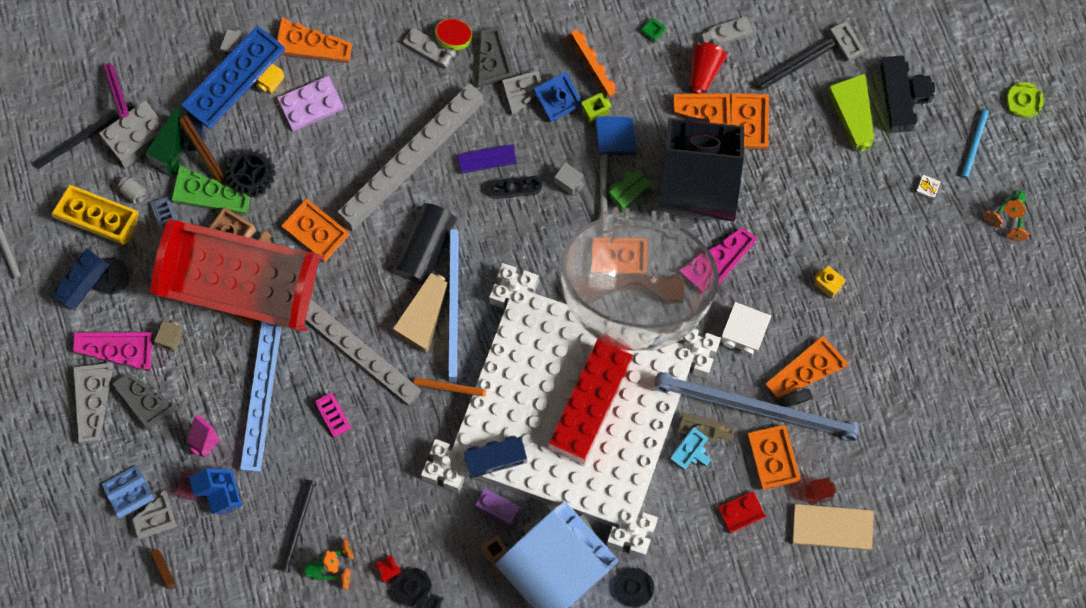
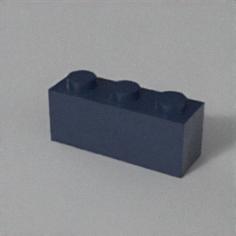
M86 248L53 291L52 295L75 311L109 264Z
M516 435L509 436L502 442H488L484 447L478 448V446H473L464 452V459L470 479L526 464L528 461L521 436L516 437Z

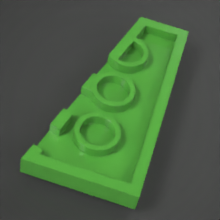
M180 165L172 202L215 210H222L223 207H226L234 213L247 215L250 197H248L247 193H244L243 197H241L240 190L235 194L233 187L229 188V186L223 185L214 179L204 177L202 174L190 171Z

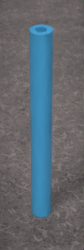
M986 109L981 111L961 174V177L964 179L969 177L989 113Z

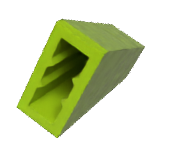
M865 74L832 85L828 91L830 100L854 152L869 149L874 141Z

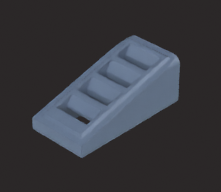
M169 196L151 202L161 234H163L165 228L163 224H166L168 219L177 220ZM167 202L166 206L157 209L156 206ZM167 209L170 210V211H168V212H166V213H163V214H160V215H159V212H161V211H164V210H167ZM169 215L172 216V217H170V218H168V219H165V220H162V221H161V218H164V217L169 216Z

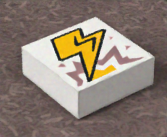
M923 175L916 194L934 200L941 181Z

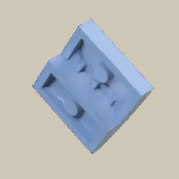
M137 465L102 483L106 495L119 518L154 500Z

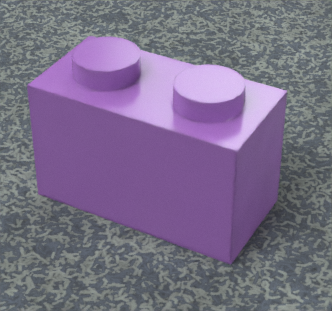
M486 488L475 505L477 511L509 528L512 527L520 512V506Z

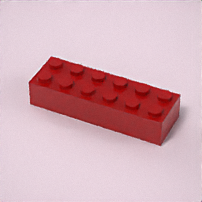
M598 339L596 340L549 442V450L585 465L630 367L633 354Z

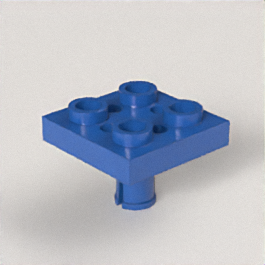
M567 72L532 89L550 122L581 106L582 100Z

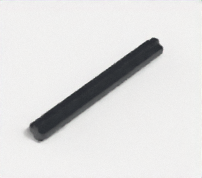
M829 38L756 82L757 88L760 91L766 89L835 48V41L833 38Z

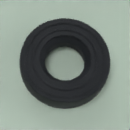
M803 389L777 399V403L779 406L788 408L806 402L813 397L810 389Z

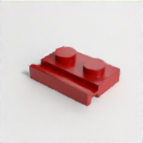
M754 491L718 507L719 513L730 534L766 518Z

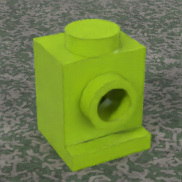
M602 93L581 102V110L589 125L596 120V117H604L610 112L611 104L607 97H603Z

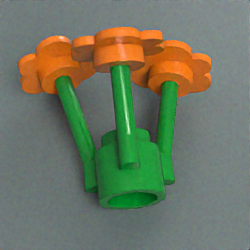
M1020 190L1012 191L1011 196L1006 197L997 212L986 211L983 215V218L988 221L989 225L1000 228L1003 220L999 215L1004 210L1006 213H1009V217L1018 218L1017 228L1011 229L1007 233V237L1013 238L1014 241H1026L1029 237V233L1021 229L1024 212L1026 211V205L1024 204L1026 194Z
M343 539L342 549L335 552L326 551L325 556L306 562L304 566L306 576L308 578L314 577L315 581H340L343 589L347 591L351 580L350 569L345 568L341 576L322 575V573H324L325 567L328 572L336 573L338 571L339 561L337 555L344 553L345 556L348 555L349 558L354 559L348 540Z

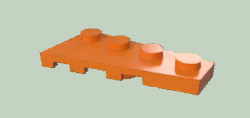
M283 17L281 18L277 41L286 49L281 55L350 62L352 43L331 35L322 34L315 29L311 30L302 24L292 23Z
M822 336L769 380L765 386L776 399H779L847 367L849 364L828 340Z

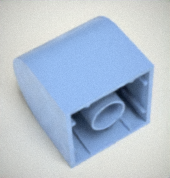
M565 501L550 512L511 548L495 566L533 608H569L609 572L619 560Z

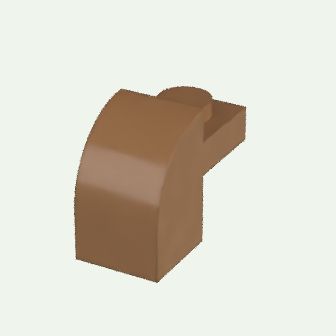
M495 535L480 545V549L502 579L505 576L495 564L508 550L499 536Z

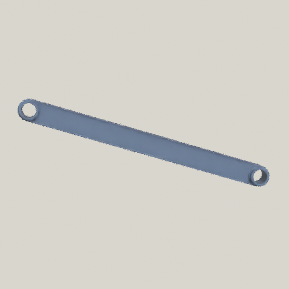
M658 372L655 377L654 389L659 392L667 393L672 391L841 435V438L847 441H856L859 434V424L853 421L840 422L675 379L672 378L671 374L665 372Z

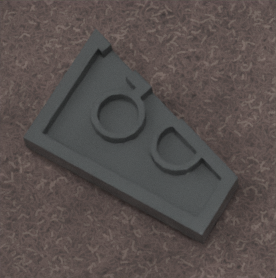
M496 26L481 30L478 87L513 78L514 73L500 27Z

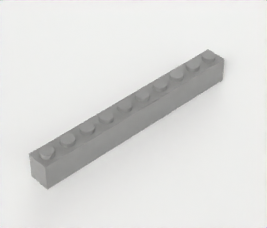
M469 83L338 211L339 219L354 231L483 104V94Z

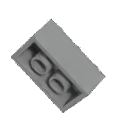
M144 101L131 110L128 117L120 118L99 134L104 143L126 169L146 154L164 126V123L149 104Z

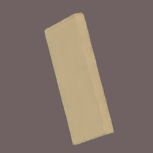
M795 504L792 544L871 551L874 511Z

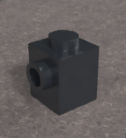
M915 75L911 78L912 89L910 90L911 96H914L915 105L931 103L934 97L933 93H935V83L931 82L930 75Z

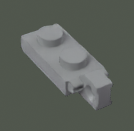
M746 16L710 28L709 32L702 34L701 40L702 43L713 42V44L720 46L752 36L754 32Z

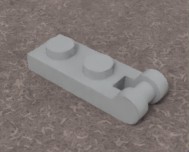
M415 28L411 29L403 41V45L445 69L448 67L450 59H453L456 55L452 48L446 49L442 47L437 41ZM441 53L444 54L443 58H442V57H441V58L439 57V55H440Z

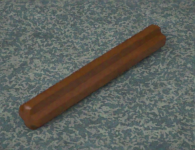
M188 116L180 118L179 124L215 180L219 183L226 179L225 174Z

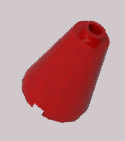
M693 41L689 88L695 94H702V92H707L726 60L728 51L723 52L724 48L715 44L703 42V45L698 44L699 41Z

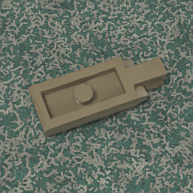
M683 412L678 430L679 433L688 434L692 427H695L707 436L709 441L716 442V440L721 441V439L731 441L734 434V429L725 426L724 423Z

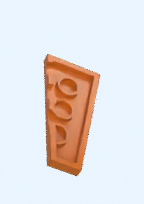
M575 29L566 38L569 45L572 43L576 56L584 59V67L590 74L593 73L595 75L593 79L604 96L607 98L612 97L616 93L615 84L611 79L608 80L605 75L606 70L604 66L597 62L596 53L586 44L587 39L585 35L579 32L578 29Z

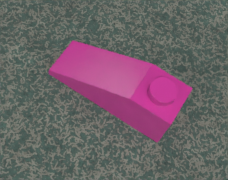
M197 414L194 417L187 442L190 445L189 449L195 455L201 454L205 458L220 439L213 427Z

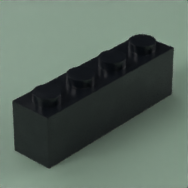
M904 55L882 57L880 71L890 133L913 131L915 124H917V114L913 112L915 100L914 96L910 94L912 81L908 79L907 75L909 73L908 61L905 62Z

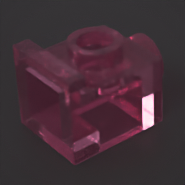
M187 470V473H181L178 489L176 490L178 498L198 502L199 496H194L191 486H186V482L190 480L189 477L198 473L197 471Z

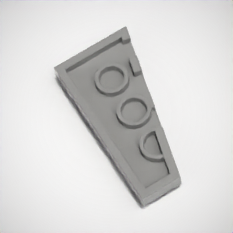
M113 363L74 367L78 438L80 444L100 442Z

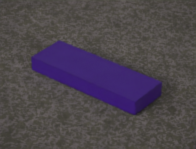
M513 144L458 155L461 174L517 164Z

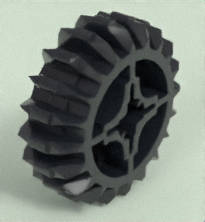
M249 148L247 153L242 149L241 155L235 152L236 158L230 157L229 161L231 164H226L228 170L224 172L225 176H227L225 179L226 183H230L228 185L229 188L233 187L235 194L240 190L241 197H243L244 193H247L250 199L252 194L259 197V192L265 194V188L271 189L270 183L275 182L273 176H276V171L273 170L275 165L271 163V157H267L265 152L260 154L258 149L253 153L252 148ZM250 162H258L261 165H252ZM244 164V167L236 173L238 168ZM248 167L250 168V171H252V177H253V179H251V177H250V175H249V173H248V172H249ZM260 176H263V178L257 183V179ZM238 181H241V182H245V181H246V182H249L251 185H244V184H241V183L238 182Z

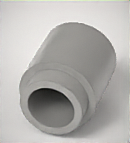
M124 177L119 182L117 188L120 190V193L134 204L140 203L145 199L146 189L133 178Z

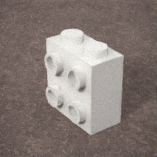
M735 302L720 342L728 348L734 349L735 347L741 349L744 354L757 355L771 315Z

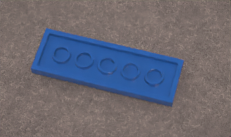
M257 25L181 104L182 108L210 130L286 50L285 47Z

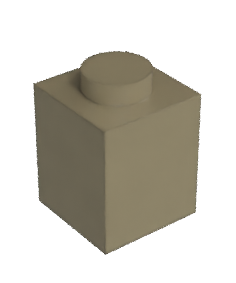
M162 321L154 342L157 347L175 353L184 331L180 324L175 321Z

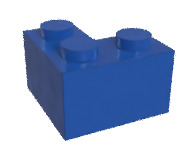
M206 468L189 477L194 496L208 497L212 515H225L242 507L232 469Z

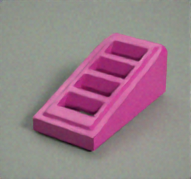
M329 393L315 401L334 438L351 429L333 393ZM332 401V404L322 408V406ZM336 408V411L326 415V412ZM340 415V418L330 423V419ZM341 422L344 423V425L334 430L333 427Z

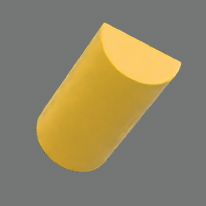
M69 184L53 210L52 217L125 245L136 228L138 211Z

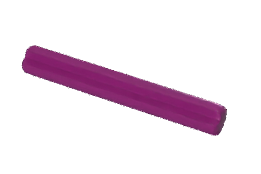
M108 63L103 66V70L117 114L120 118L124 119V117H128L129 112L115 68L112 66V63Z

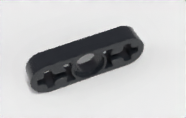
M537 176L493 180L488 185V194L493 199L537 195L542 191V180ZM524 182H526V186H527V187H526V191H524V185H523ZM532 182H535L537 185L536 189L532 188ZM513 183H517L521 188L519 191L513 192L510 190V186ZM505 184H507V193H505L504 189ZM494 186H498L500 189L499 193H495L493 190Z

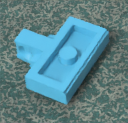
M692 427L670 458L685 470L692 461L696 464L699 460L707 466L711 459L704 454L706 449L703 446L709 438L695 427Z

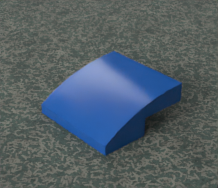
M617 116L596 117L599 155L618 153V156L637 154L633 118Z

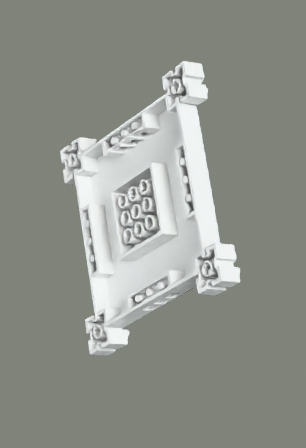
M502 263L497 276L498 284L500 285L494 284L489 300L491 305L503 309L506 306V309L476 385V388L486 389V396H472L452 451L450 444L435 439L430 451V458L433 459V462L426 461L421 474L422 480L435 485L441 480L444 482V488L459 493L465 479L464 475L469 476L464 459V452L468 448L478 446V448L484 447L486 443L491 441L502 442L505 441V438L516 435V437L521 436L528 458L526 464L475 477V479L555 507L560 506L566 501L578 515H584L586 518L613 527L607 546L621 551L623 546L630 547L629 554L644 559L650 544V539L645 537L646 535L652 537L658 517L644 512L642 517L638 516L681 394L672 391L667 393L656 391L654 389L655 377L658 372H665L671 374L672 378L686 381L690 368H693L694 375L707 379L714 360L709 358V356L715 358L721 338L706 333L705 338L698 336L699 330L684 325L679 343L535 294L539 283V275L525 270L523 275L517 274L516 267ZM598 339L633 354V358L585 465L549 450V442Z

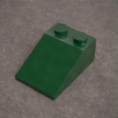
M175 107L146 152L151 166L170 177L179 170L182 156L184 130L179 124V119L182 118V115L177 107Z

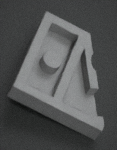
M538 71L502 80L512 116L517 114L536 96L532 89L542 85Z
M166 490L161 493V496L154 503L151 502L145 507L143 512L133 518L139 539L177 527Z

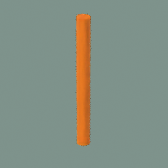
M422 378L414 379V384L417 386L482 397L486 396V389Z

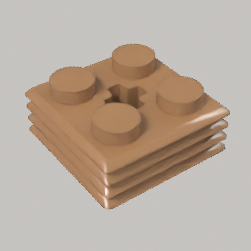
M223 207L209 227L224 232L232 231L233 234L249 238L256 231L253 224L226 207Z

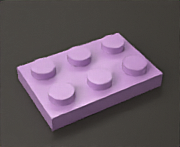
M329 76L278 97V101L293 132L344 110Z

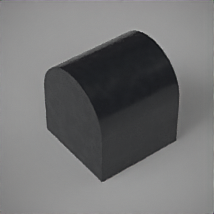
M668 118L658 208L659 214L735 221L744 161V126Z

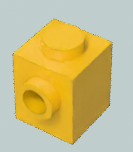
M272 64L256 80V87L264 93L267 91L272 94L284 79L283 70Z
M827 266L824 270L821 268L814 276L816 278L814 285L831 299L844 286L846 281L830 266Z

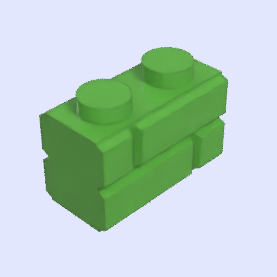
M636 169L634 172L630 170L624 175V180L620 183H613L609 188V199L622 213L652 189L651 182L644 177L639 169Z

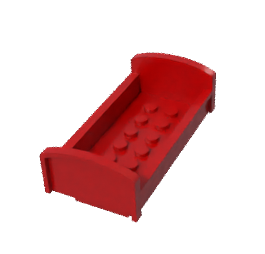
M168 219L155 259L150 294L294 330L307 331L308 327H304L308 307L319 262L325 256Z

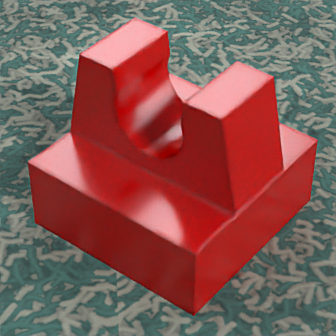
M392 555L375 564L384 583L401 573Z

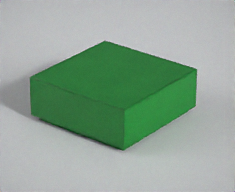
M652 17L641 29V33L655 43L667 28Z

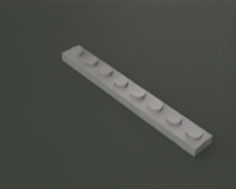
M310 299L305 321L410 406L422 392L421 389Z

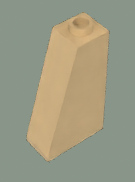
M432 273L393 328L396 336L426 354L429 351L448 290L447 280L439 274L434 275Z

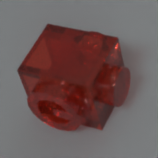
M827 477L810 481L805 486L807 501L814 505L831 501L834 494H836L834 483L830 482V478Z

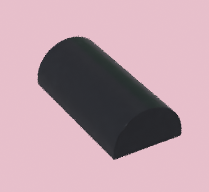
M423 203L391 272L423 285L429 275L433 273L450 236V229H453L457 218L440 206Z

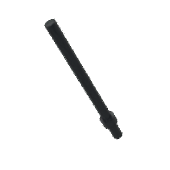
M131 102L126 105L128 112L134 109ZM112 111L110 116L35 162L40 169L109 124L119 120L120 116L117 114V111Z

